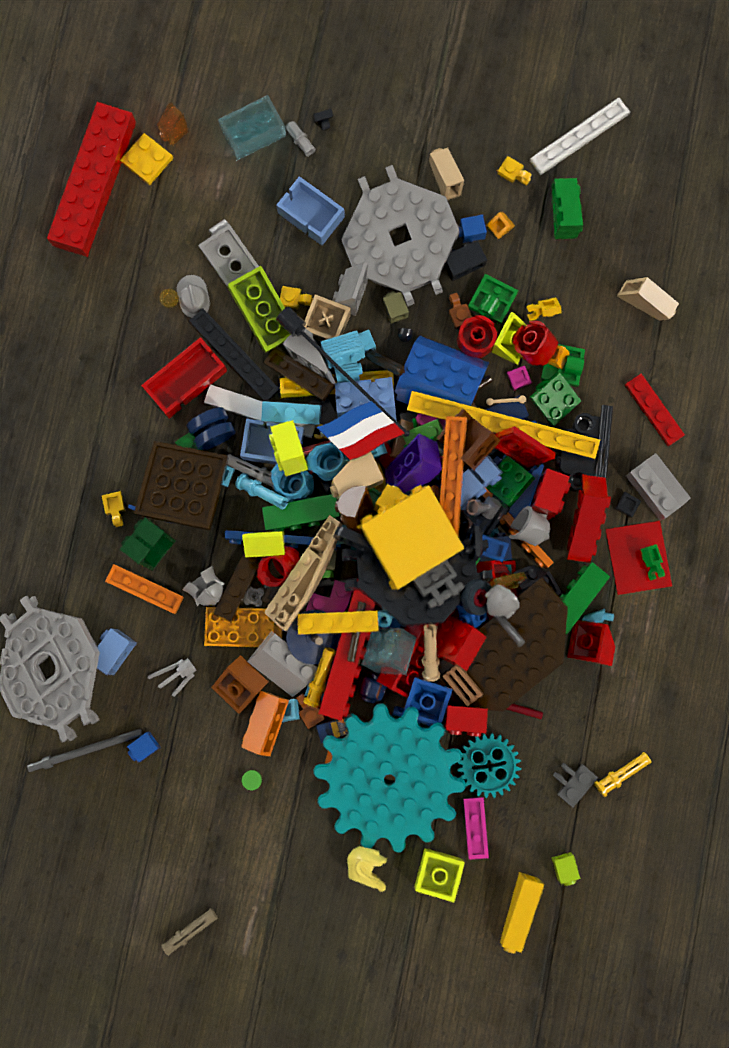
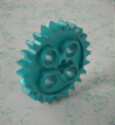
M485 733L482 734V739L475 736L476 742L474 743L468 740L470 746H462L466 752L462 753L463 760L457 762L462 765L457 771L464 773L459 778L466 779V786L471 785L469 791L473 792L477 789V796L484 792L485 798L488 797L489 793H491L493 798L496 797V792L503 795L502 789L504 788L510 791L508 785H516L512 779L519 778L515 771L521 770L520 767L516 766L521 760L515 759V756L519 753L511 751L514 745L507 746L508 739L501 742V735L494 739L493 733L490 734L489 738H487ZM500 749L502 756L499 759H494L492 757L493 750ZM475 752L482 753L483 758L480 762L473 761V754ZM488 760L491 763L506 761L505 765L491 766V770H488L486 767L472 769V766L486 765ZM503 768L505 776L497 779L495 776L496 770ZM480 771L486 774V778L482 782L476 780V774Z

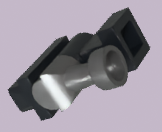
M497 496L487 497L484 503L477 499H471L467 503V510L460 512L459 531L463 536H470L474 526H479L482 534L490 535L493 529L498 528L500 519L503 515H507L510 508Z

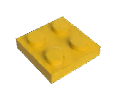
M144 133L120 161L148 185H151L172 161L173 156Z

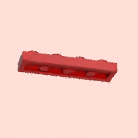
M642 373L625 384L629 393L667 446H670L685 435Z

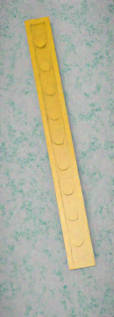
M411 392L407 407L408 411L446 420V416L455 417L463 408L476 421L493 433L516 426L547 447L593 459L596 458L600 443L599 439L434 396Z

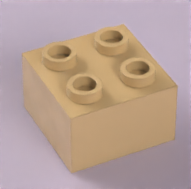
M315 294L305 318L306 325L304 327L313 334L312 338L319 342L343 335L351 315V308Z

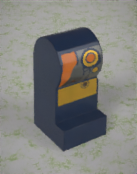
M345 718L316 725L321 743H323L326 736L332 735L339 738L348 734L344 723Z

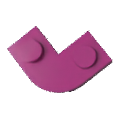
M335 580L330 598L313 593L306 611L345 612L352 591L345 592V583Z

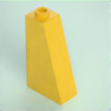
M519 872L500 940L502 947L507 952L515 954L518 951L522 953L544 886L537 877Z

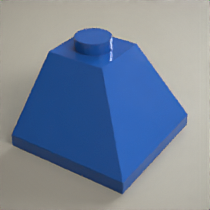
M414 677L404 711L408 707H415L419 712L418 720L431 724L442 723L453 689Z

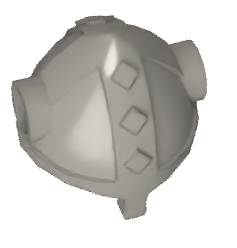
M495 585L484 595L487 598V610L490 615L505 616L508 619L519 608V601L516 596L503 586Z

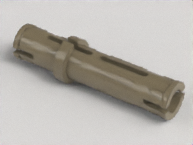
M210 908L182 931L178 930L174 937L161 945L164 952L169 956L181 945L185 946L189 939L217 920L218 917L214 910Z

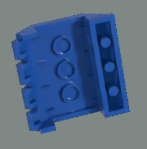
M419 336L414 342L404 365L405 373H402L399 377L394 391L397 394L396 400L408 405L411 392L414 391L471 406L489 362Z

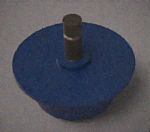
M307 610L300 614H315L326 612L321 610ZM297 616L287 630L286 641L290 653L297 660L305 664H319L324 647L337 650L340 633L299 635Z

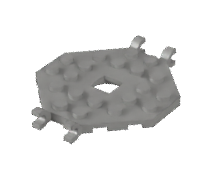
M391 165L386 167L390 182L370 190L365 177L358 179L363 194L344 233L342 242L352 267L363 262L368 263V279L381 286L394 289L396 292H401L404 295L407 306L415 304L410 291L431 283L436 295L443 292L438 279L460 232L445 196L398 179L394 167ZM403 225L407 226L412 240L394 247L389 232Z
M25 596L20 600L27 611L18 620L14 613L9 616L7 613H4L0 616V621L6 629L4 637L7 638L0 658V664L2 665L0 692L13 717L49 726L58 731L61 742H65L67 739L72 741L77 735L72 728L68 727L69 723L78 716H81L84 725L88 723L94 724L99 720L97 714L90 710V703L100 652L81 618L37 608L38 601L36 597L32 596L29 599L28 596ZM51 656L56 666V671L54 675L46 680L39 664Z

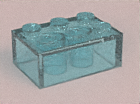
M268 95L218 119L220 129L237 160L286 136L285 125Z

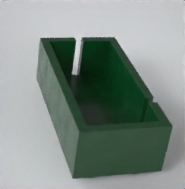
M144 518V520H139L134 526V534L125 537L121 543L122 547L120 550L139 565L153 571L176 540L147 518Z

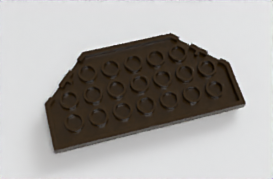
M542 577L516 597L519 601V608L507 619L525 641L524 645L519 647L494 616L478 629V631L486 636V639L470 667L465 672L483 692V695L468 707L503 712L563 664L568 606ZM441 659L438 665L440 678L430 682L452 688L444 679L443 674L455 665ZM456 670L455 673L460 677V679L469 688V690L475 695L476 692L467 683V681L458 672V670ZM450 674L449 676L453 679V681L457 684V686L462 690V692L466 695V697H467L468 699H470V697L467 695V693L462 689V687L458 684V682H457V681L453 678V676ZM452 690L448 705L467 707L457 693Z

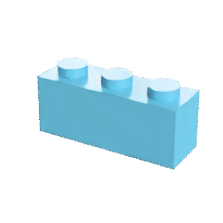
M262 401L261 421L288 422L293 420L294 423L320 425L322 405Z

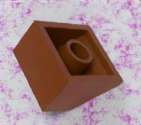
M240 655L226 668L211 688L240 714L268 684V681Z

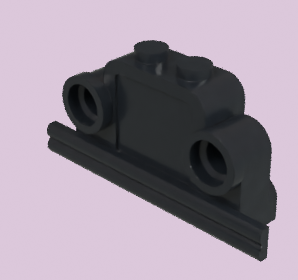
M601 405L600 417L592 416L588 413L579 414L572 424V429L566 430L600 440L595 459L559 450V455H556L555 466L558 467L559 473L570 476L568 480L571 483L569 489L573 492L579 493V490L583 491L581 482L583 474L607 477L613 406Z

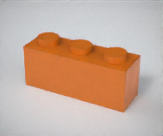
M260 691L241 747L258 755L271 756L289 700L272 693Z

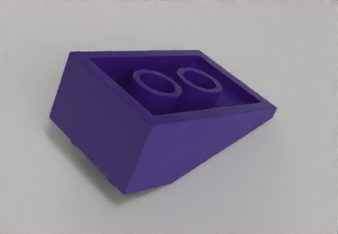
M418 434L384 469L386 486L387 484L396 486L401 489L402 493H405L419 485L430 482L442 470L438 443Z

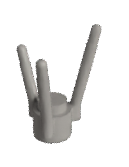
M188 658L186 660L181 659L175 664L148 675V679L176 668V673L158 685V688H162L179 675L182 678L186 676L173 692L172 696L175 697L186 683L195 676L193 673L196 671V668Z

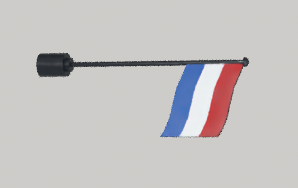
M289 306L281 311L276 321L292 337L302 335L371 401L351 409L330 423L316 427L349 460H354L365 456L387 441L402 435L404 437L410 435L409 430L406 431L304 332L306 330L304 327L306 322Z

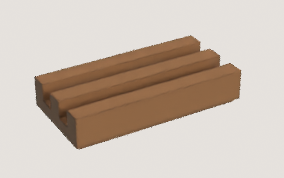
M454 666L443 674L444 679L467 707L483 695V692L465 670ZM456 670H458V672L463 676L467 683L476 692L475 695L469 690V688L464 684L460 677L455 673ZM450 674L458 682L462 689L467 693L470 699H468L466 695L462 692V690L457 686V684L449 676Z

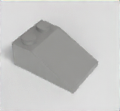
M363 262L347 268L345 274H341L338 285H340L338 292L335 291L332 299L334 302L350 307L351 315L354 316L357 314L368 282V263Z
M306 329L304 332L318 345V342L312 338L313 334ZM289 335L283 345L291 358L335 386L336 381L323 355L302 335L299 337L297 335L294 337Z

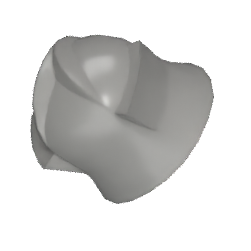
M530 506L523 508L510 526L519 532L516 535L510 534L509 538L519 539L534 546L549 539L550 524L546 519L547 515L536 513Z
M213 566L202 571L199 578L192 583L189 582L183 588V591L192 595L197 606L199 604L214 606L222 597L223 585L225 583L216 577Z

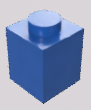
M483 215L460 220V225L458 226L460 233L458 236L462 237L463 243L485 239L487 231Z
M150 731L127 746L129 756L133 761L137 760L138 763L161 748Z

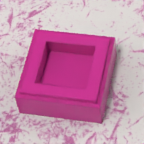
M525 366L507 372L513 390L532 383Z

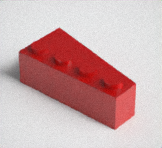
M583 474L581 479L583 491L579 490L578 509H575L573 525H571L567 544V559L590 563L592 556L596 555V540L601 538L600 526L605 523L606 513L604 512L605 508L610 506L611 497L607 493L606 478Z

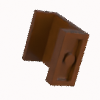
M462 408L455 416L467 418L465 454L461 459L475 470L501 440ZM443 429L441 434L437 437V439L443 444L445 439V429Z

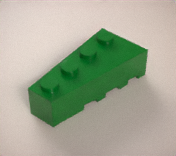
M330 494L289 502L285 509H280L275 505L263 507L265 530L270 532L284 531L286 529L295 531L301 530L305 526L317 527L323 524L329 515L340 521L341 514L335 510V503L338 499Z
M593 562L588 566L583 565L577 572L578 578L576 580L572 579L566 587L568 590L565 594L562 593L559 596L568 606L566 635L610 578L607 573Z

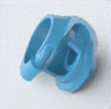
M331 442L317 445L308 453L305 459L308 470H312L324 481L333 480L350 461Z
M278 464L271 470L274 490L279 495L286 497L288 502L308 499L313 493L314 481L312 479L313 476L309 472L303 471L285 476L284 470L280 471Z

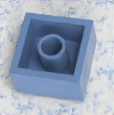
M111 628L102 634L100 638L102 641L97 647L100 652L97 668L106 675H115L137 644V642L120 630Z

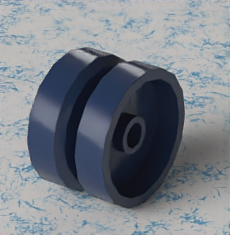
M224 407L208 410L187 423L186 426L191 436H196L194 443L198 450L204 451L216 447L235 435L236 431L232 423L226 422L229 417Z

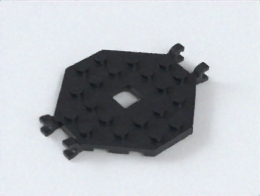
M459 531L458 538L463 547L470 546V539L463 536ZM482 540L483 552H486V549L489 548L488 540ZM343 549L342 561L356 560L358 581L346 580L344 584L345 592L361 591L365 596L370 597L382 610L393 616L402 626L443 624L461 602L463 589L455 597L451 596L446 599L444 604L430 609L427 602L432 599V596L428 594L422 597L412 581L399 589H392L388 583L391 580L377 557L358 549ZM464 549L447 559L457 574L456 578L452 579L454 585L461 582L465 587L471 580L480 579L490 582V579L493 578L492 570L477 573L476 562H472L471 554H465ZM445 585L437 589L439 594L447 590Z

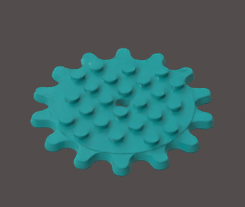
M377 704L373 709L374 716L371 721L362 722L355 714H349L344 719L348 730L346 737L339 739L330 735L324 738L323 746L332 754V760L327 764L316 765L313 772L315 777L328 782L329 789L318 797L317 802L321 808L334 807L339 810L340 817L334 825L336 832L343 834L351 828H356L362 833L360 842L362 847L373 848L379 838H387L391 843L393 851L402 852L406 847L405 840L407 836L415 834L422 841L431 842L434 839V831L431 828L432 821L436 818H442L446 821H451L455 818L456 811L448 804L447 797L451 793L463 792L466 788V783L462 778L454 777L450 772V768L462 759V752L458 748L444 749L441 747L440 739L445 733V726L442 723H434L429 728L420 727L418 724L419 712L417 708L408 707L402 717L395 719L389 715L386 705ZM386 775H393L395 782L386 784L384 777Z

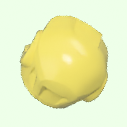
M362 846L355 848L347 858L348 877L356 882L377 888L382 892L386 889V885L372 870L374 866H382L383 863H386L387 858L380 855L379 850Z

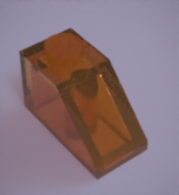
M172 102L169 103L157 125L160 131L158 134L164 142L168 141L173 146L189 130L184 115Z

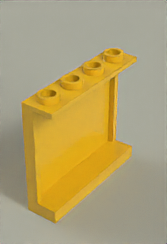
M422 485L413 488L411 495L406 497L404 494L394 500V505L389 507L387 504L377 510L379 512L377 515L372 517L370 514L360 520L362 524L357 526L358 529L363 530L391 581L388 583L392 589L401 588L464 549L430 486L422 487Z

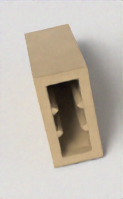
M438 148L430 153L429 162L441 195L445 196L447 200L461 196L464 179L449 149Z
M648 277L626 280L617 295L622 300L658 320L672 318L679 305L677 301Z
M369 452L365 456L350 460L334 477L330 487L334 498L337 497L339 500L345 491L353 487L366 486L369 490L382 484L384 479L372 453Z

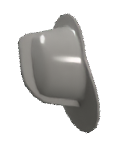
M196 275L183 277L177 285L178 299L183 313L193 318L202 309L208 312L210 299L204 280Z

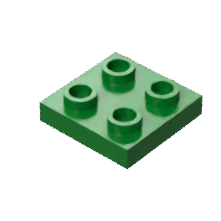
M485 274L468 308L501 325L519 290Z
M558 344L569 351L570 354L567 355V361L563 369L548 363L543 365L541 380L550 379L556 372H559L570 386L578 387L584 367L585 349Z
M556 372L550 379L541 381L535 388L536 392L529 397L552 426H555L581 402L580 398L559 372Z
M506 456L498 465L499 469L503 472L500 475L502 479L494 486L489 484L486 488L508 505V507H511L536 478L509 456Z

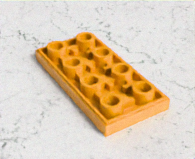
M206 607L204 646L259 647L271 631L280 638L283 636V629L264 613L266 609L239 608L232 623L213 614L216 607Z

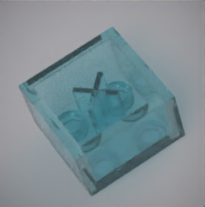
M379 628V631L371 632L362 665L376 673L406 675L417 637L402 628Z

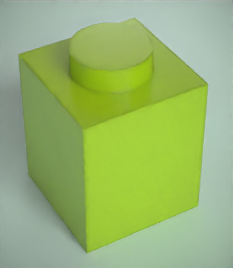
M571 852L551 857L560 884L568 886L575 884V880L580 879L575 858Z

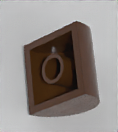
M357 486L348 489L340 496L339 500L335 503V510L341 514L340 522L342 525L365 536L363 530L358 529L357 526L362 524L360 520L370 514L372 517L375 516L376 511L373 510L374 505L367 487Z

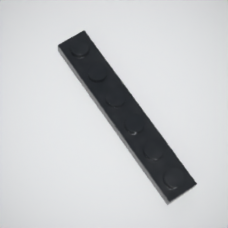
M204 309L189 320L194 328L263 401H269L280 391Z

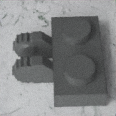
M563 763L561 765L562 769L569 773L571 777L566 781L559 773H554L553 776L564 785L557 795L573 808L598 777L583 764L574 772Z

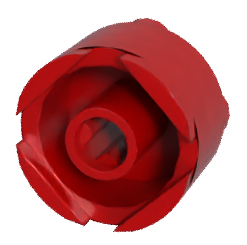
M481 315L466 319L462 323L457 337L459 349L463 353L476 358H483L489 354L497 339L494 323L489 318Z
M530 321V324L522 325L516 331L513 337L514 349L528 364L543 366L554 355L558 341L542 322Z

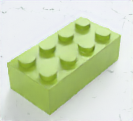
M262 266L228 283V290L264 353L283 344L290 334L276 321V318L285 307Z

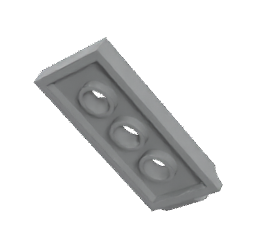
M225 219L210 228L209 232L212 236L198 245L226 286L228 283L259 267ZM227 246L230 249V254L227 256L221 255L219 252L220 248ZM233 262H239L241 269L233 271L230 265Z

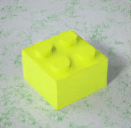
M291 420L271 426L272 434L269 435L279 470H284L285 476L308 470L294 421Z
M425 848L414 886L415 891L454 902L465 863L464 860Z

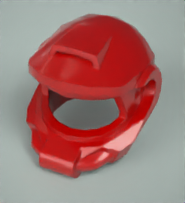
M284 545L285 555L263 556L258 565V576L256 577L262 585L281 587L300 560V553L295 548ZM270 559L273 560L276 570L284 578H275L268 569Z

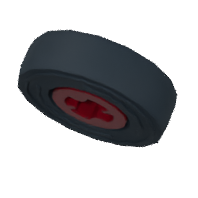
M475 579L465 585L461 595V603L466 612L473 615H483L488 611L487 598L484 596L492 588L488 582Z

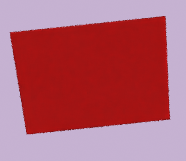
M660 521L606 529L618 595L672 586ZM657 544L663 561L660 564L665 572V576L659 578L657 572H655L657 579L650 580L648 577L650 567H647L643 561L641 549Z

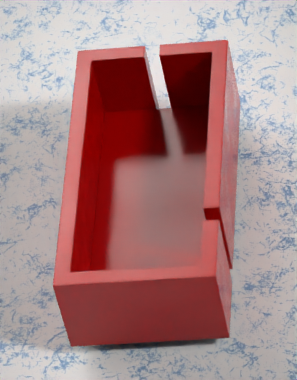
M200 337L141 386L170 419L182 409V403L186 406L225 374L227 369Z

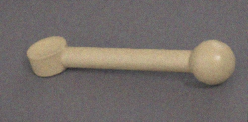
M520 396L519 398L495 400L488 398L486 403L487 405L508 402L524 404L526 397Z

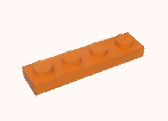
M113 564L105 581L173 614L177 613L184 598Z

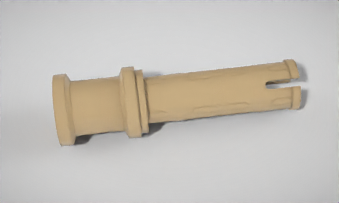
M428 624V629L427 625L424 626L425 656L422 658L424 666L422 677L426 681H436L440 678V672L438 671L440 659L437 656L436 644L437 627L434 624Z

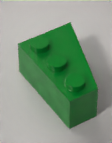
M577 178L554 179L552 203L555 239H576L579 233L582 232L583 219L579 198L580 185L577 184Z

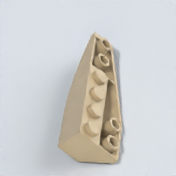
M330 515L264 612L284 631L289 629L295 618L302 612L312 597L337 544V540L333 538V535L338 526L342 527V523Z

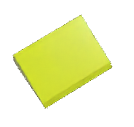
M514 312L510 313L494 344L492 353L514 364H518L521 356L514 349L513 337L516 331L522 325L526 326V324Z
M284 531L242 534L245 557L285 555Z

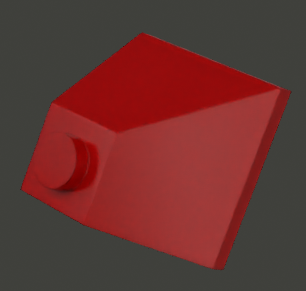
M577 620L572 628L567 658L612 666L615 644L609 625Z

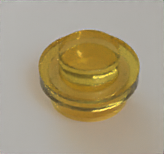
M166 289L160 294V302L164 307L172 308L177 305L179 296L173 289Z

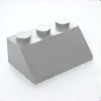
M656 453L625 475L660 521L667 518L691 499Z
M273 631L269 633L247 661L292 697L311 682L318 668L314 664H305L297 660L290 653L287 642Z

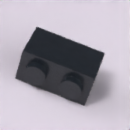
M478 240L473 243L469 241L456 251L452 249L444 266L451 280L454 281L485 267L487 258Z

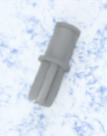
M294 121L288 123L286 129L295 140L294 143L299 145L306 156L313 154L316 149L307 139V134L303 133Z

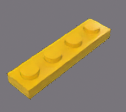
M378 611L298 614L299 635L379 631Z

